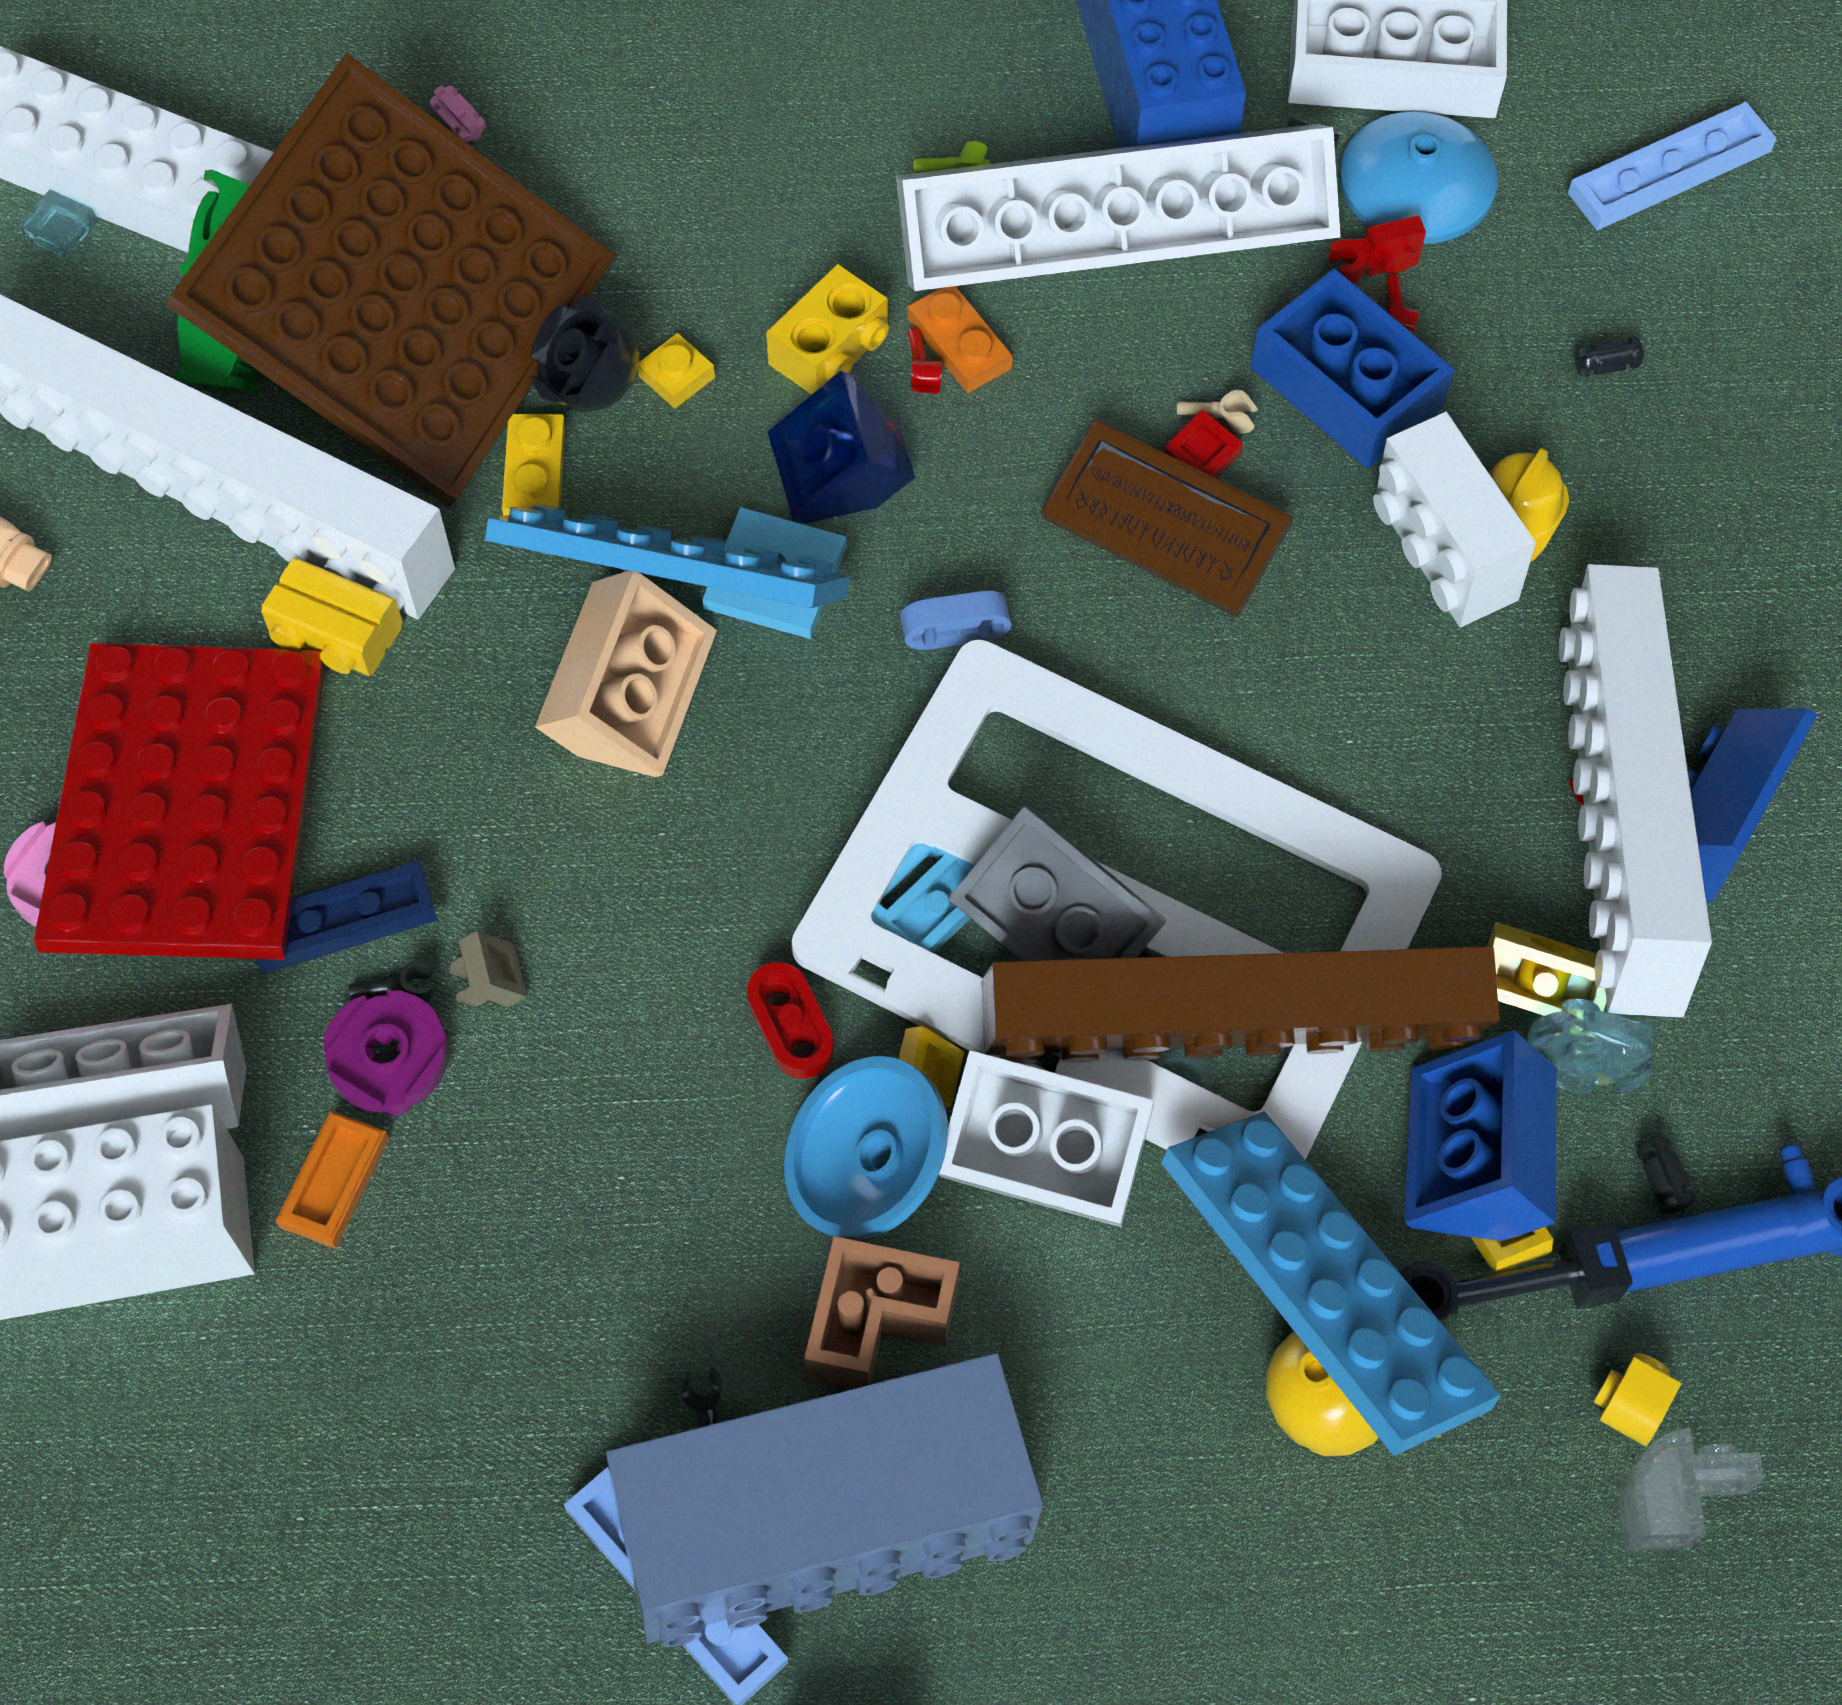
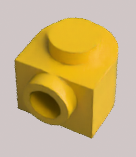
M1635 1353L1623 1375L1611 1369L1593 1402L1604 1408L1599 1421L1647 1447L1682 1383L1669 1376V1369L1660 1361L1646 1354Z

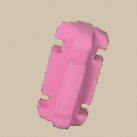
M453 86L437 87L434 90L435 95L430 100L431 108L435 112L437 111V115L455 134L458 133V137L463 141H478L482 137L481 132L486 128L485 120L481 116L479 117L478 112L460 93L458 94V91Z

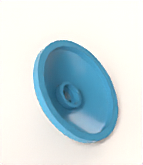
M1409 111L1389 114L1373 120L1362 127L1351 138L1343 152L1339 182L1347 205L1368 227L1419 215L1426 230L1423 244L1457 238L1472 230L1486 217L1494 202L1498 185V173L1494 158L1488 147L1466 126L1441 115Z
M872 1056L852 1061L840 1067L816 1086L795 1117L787 1139L784 1157V1176L788 1195L797 1213L805 1222L828 1236L857 1241L884 1234L897 1227L915 1212L936 1182L947 1148L948 1121L946 1110L940 1093L933 1082L919 1069L903 1060L887 1056Z

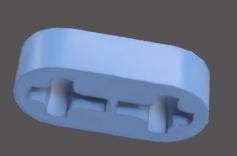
M979 591L924 599L906 606L900 614L905 643L910 648L917 650L965 645L973 640H994L1006 634L1012 625L1007 600L1003 594L996 591Z

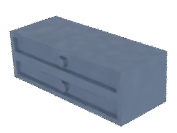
M998 1353L606 1451L612 1495L646 1641L648 1644L661 1640L663 1647H676L691 1643L702 1636L701 1630L705 1629L706 1625L727 1620L730 1630L745 1629L764 1622L768 1618L767 1612L793 1606L794 1612H809L832 1603V1595L857 1588L859 1595L878 1594L895 1587L898 1584L897 1578L922 1571L924 1578H938L959 1570L962 1567L961 1561L982 1555H986L987 1560L990 1562L1015 1557L1026 1550L1025 1544L1032 1542L1043 1508V1502Z

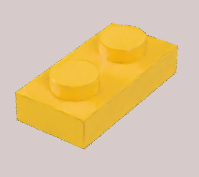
M512 414L507 428L502 498L503 516L510 514V507L532 509L533 504L561 507L566 427L564 414Z

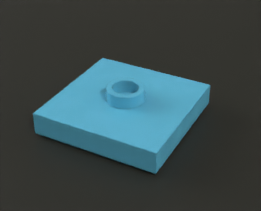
M740 507L726 540L724 551L744 552L745 547L764 548L778 552V562L798 563L799 558L818 559L833 563L832 573H837L847 548L846 536ZM707 587L703 596V607L706 610L811 639L824 605L808 608Z

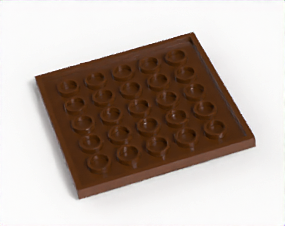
M346 53L177 285L165 305L450 507L457 501L531 387V374L536 377L538 376V361L530 357L532 345L540 326L553 309L563 304L571 307L575 303H579L576 298H588L616 255Z

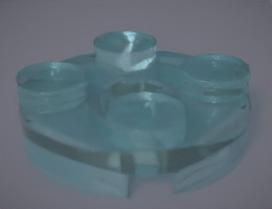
M1586 999L1567 1000L1562 1004L1560 1012H1553L1539 1018L1529 1029L1527 1042L1557 1068V1088L1579 1094L1593 1095L1595 1084H1614L1613 1094H1619L1641 1087L1651 1076L1653 1028L1644 1022L1630 1021L1615 1014L1602 1012L1599 1006L1592 1001Z

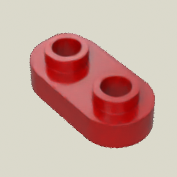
M782 962L769 963L757 969L750 977L747 985L748 1005L775 1063L782 1072L798 1079H808L821 1074L827 1069L833 1058V1035L804 975L796 967ZM776 993L785 994L789 998L787 1003L781 1006L770 1004L768 999ZM799 1044H808L814 1048L813 1053L807 1057H798L792 1051Z

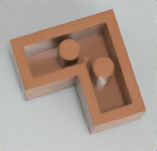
M834 1236L804 1357L806 1380L849 1390L871 1385L883 1333L946 1346L959 1286L960 1262Z

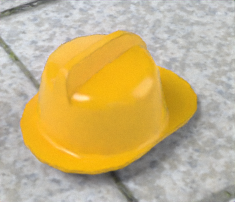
M1540 448L1536 454L1514 453L1506 456L1489 472L1491 478L1536 542L1530 562L1534 561L1547 546L1565 516L1570 501L1567 487L1562 481L1560 472L1548 460V451Z

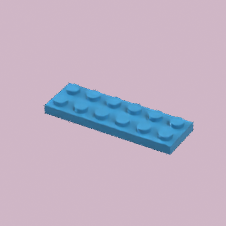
M533 504L532 509L510 507L509 515L488 518L485 541L808 608L843 600L847 596L850 576L832 573L833 563L823 560L799 558L798 563L778 562L779 553L769 549L745 547L744 552L724 551L725 541L719 539L691 536L690 541L671 540L672 531L665 528L638 525L637 530L618 529V519L599 515H585V519L566 518V509L544 504Z
M1265 1111L1168 1147L1161 1163L1393 1456L1492 1411L1501 1396L1500 1393Z

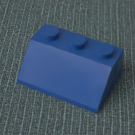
M1807 708L1737 709L1726 729L1716 724L1712 728L1698 754L1708 760L1701 773L1691 768L1688 771L1705 898L1707 901L1713 902L1740 857L1816 719L1817 713Z
M1515 1030L1411 1069L1404 1223L1410 1228L1504 1241L1556 1223L1557 1068Z

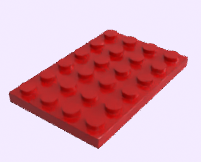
M90 643L34 935V943L38 953L285 960L325 664L319 657L321 651Z

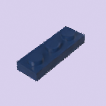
M418 860L294 898L285 960L256 959L262 975L438 921L420 861Z

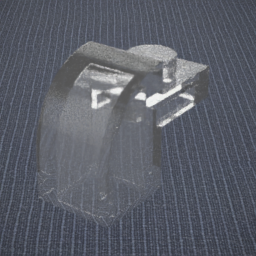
M1690 1428L1676 1430L1658 1438L1631 1466L1621 1485L1619 1510L1625 1550L1691 1548L1706 1534L1701 1496L1748 1494L1764 1479L1760 1452L1738 1453L1736 1445L1712 1444L1698 1448L1697 1454H1694Z

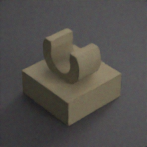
M478 930L459 940L462 957L457 958L451 963L449 971L450 974L467 978L469 987L455 995L458 1002L470 1006H480L489 1000L510 1007L527 997L514 943Z

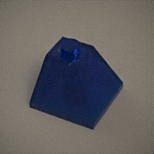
M842 370L767 432L793 522L799 524H807L878 508L916 478L901 431L854 378Z

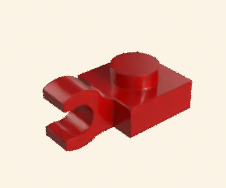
M1419 215L1368 227L1365 238L1356 240L1342 239L1333 242L1330 245L1327 259L1329 263L1341 260L1350 262L1351 264L1340 266L1339 272L1353 284L1363 277L1364 271H1366L1368 277L1386 272L1399 273L1411 266L1418 265L1426 230Z

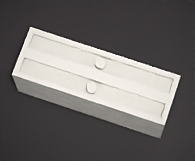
M212 1104L0 1141V1320L255 1274L244 1157Z

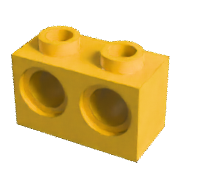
M837 264L766 332L768 364L818 399L832 385H840L850 374L853 364L867 350L874 351L882 344L889 330L887 297Z

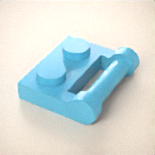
M916 844L910 849L883 898L927 856L936 858L938 862L890 908L886 910L882 905L878 904L871 918L879 927L935 954L971 919L949 901L948 898L975 865L935 846L932 848L926 844Z

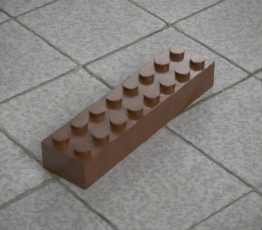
M1494 946L992 962L981 982L985 1054H1000V1059L1019 1064L1038 1062L1037 1055L1062 1052V1062H1091L1099 1060V1053L1123 1050L1124 1060H1152L1161 1057L1160 1051L1184 1048L1185 1058H1212L1221 1056L1222 1049L1245 1046L1247 1056H1272L1282 1054L1283 1047L1294 1046L1295 1044H1306L1308 1054L1339 1053L1344 1051V1045H1351L1357 1042H1367L1368 1052H1392L1405 1049L1404 1043H1412L1419 1040H1427L1429 1050H1451L1464 1048L1465 1041L1481 1039V1031L1500 1022Z

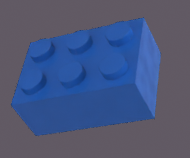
M1335 268L1257 328L1250 365L1252 370L1367 469L1383 457L1387 438L1430 419L1444 408L1455 370Z

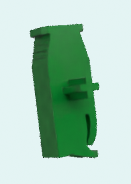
M213 169L205 170L204 181L218 188L219 193L208 191L197 208L191 230L187 262L181 263L180 266L181 275L185 276L250 185ZM178 314L181 370L175 369L173 371V379L198 390L258 397L260 386L254 384L258 370Z

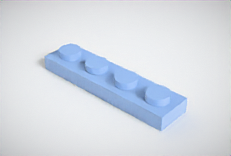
M1744 102L1572 179L1568 194L1594 228L1600 230L1770 153L1776 137L1749 104Z
M607 1467L568 1500L564 1507L566 1512L634 1589ZM727 1620L706 1625L705 1629L701 1630L702 1636L699 1639L683 1645L734 1705L746 1703L788 1664V1657L759 1624L745 1629L730 1630Z

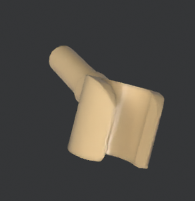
M1242 390L1230 391L1220 402L1177 403V415L1196 416L1203 409L1213 418H1224L1231 429L1237 434L1249 433L1255 426L1244 412L1258 411L1251 398Z

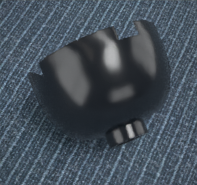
M578 297L576 299L579 303H575L571 307L561 304L549 314L539 328L532 345L530 358L538 361V377L531 374L532 384L540 396L567 409L583 413L606 409L623 397L631 387L638 370L640 353L633 330L620 314L587 297Z

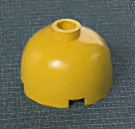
M1295 1331L1290 1333L1274 1350L1266 1371V1397L1278 1426L1298 1445L1306 1447L1311 1452L1322 1456L1351 1455L1372 1445L1379 1437Z

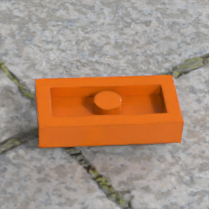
M956 286L942 287L907 306L908 321L914 328L920 329L922 338L967 394L1012 369V354Z

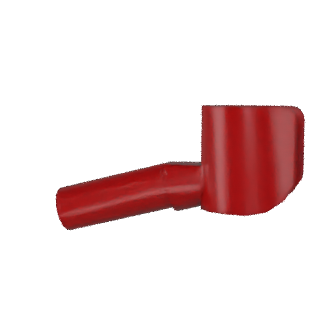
M1389 275L1386 278L1389 298L1388 314L1414 335L1420 310L1403 307L1404 301L1402 300L1399 276Z
M911 328L907 333L912 353L911 391L940 394L942 362L926 360L921 331L919 328Z

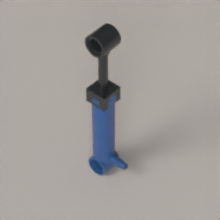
M1794 1143L1788 1144L1781 1148L1780 1154L1784 1163L1782 1168L1792 1193L1791 1195L1617 1230L1614 1222L1572 1230L1558 1250L1561 1258L1560 1261L1460 1281H1454L1452 1275L1446 1269L1430 1261L1412 1263L1406 1266L1400 1274L1414 1291L1426 1293L1432 1298L1436 1309L1432 1313L1445 1326L1449 1317L1457 1314L1458 1307L1569 1285L1576 1310L1619 1302L1627 1292L1825 1252L1832 1255H1842V1221L1834 1212V1207H1842V1177L1832 1181L1826 1188L1817 1189L1809 1164L1803 1158L1800 1147Z

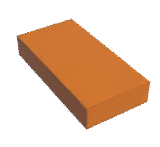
M330 1111L276 1219L279 1228L337 1249L390 1139L387 1132Z

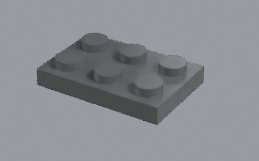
M1027 804L1024 805L948 898L949 901L1022 961L1137 958L1167 920Z

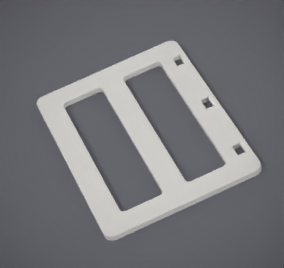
M973 640L963 645L957 653L801 920L792 938V953L795 960L802 967L919 1026H924L935 1034L969 1051L985 1054L981 988L983 978L879 927L872 921L871 916L914 845L926 844L932 848L935 846L976 865L1012 821L954 792L948 785L989 713L995 711L1006 714L1361 886L1366 892V900L1341 951L1407 949L1441 880L1442 873L1435 857L1403 840L985 640ZM1099 863L1167 919L1163 927L1142 950L1153 957L1283 953ZM861 959L892 973L887 981L886 989L852 973ZM1362 1042L1344 1045L1343 1052L1332 1054H1308L1306 1044H1295L1265 1105L1256 1112L1248 1111L1148 1060H1124L1123 1050L1099 1053V1060L1080 1063L1062 1062V1052L1051 1054L1061 1058L1055 1069L1056 1074L1154 1100V1108L1145 1139L1166 1150L1170 1146L1194 1138L1199 1128L1210 1132L1265 1111L1306 1160ZM998 1054V1055H989V1056H993V1057L1000 1058V1054ZM1034 1063L1023 1064L1026 1066L1048 1071Z

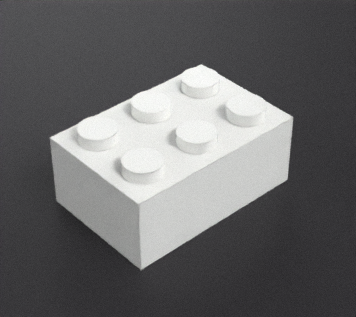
M1444 412L1387 438L1382 464L1379 467L1380 475L1377 490L1373 497L1374 506L1382 522L1386 525L1392 524L1402 539V548L1409 563L1414 568L1420 567L1429 580L1431 593L1438 607L1443 612L1449 611L1461 628L1519 601L1536 542L1449 414Z
M970 1050L948 1126L947 1148L939 1176L944 1179L1122 1228L1151 1120L1154 1100Z

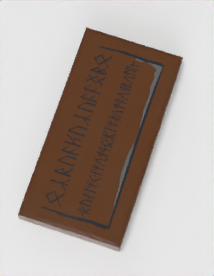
M1097 419L1093 422L1041 510L1042 519L1236 617L1240 616L1293 523V516Z

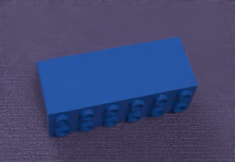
M1076 0L1118 148L1240 133L1246 90L1217 0Z

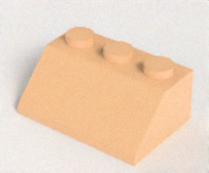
M625 571L592 582L535 728L578 757L652 777L663 776L717 630L639 572Z

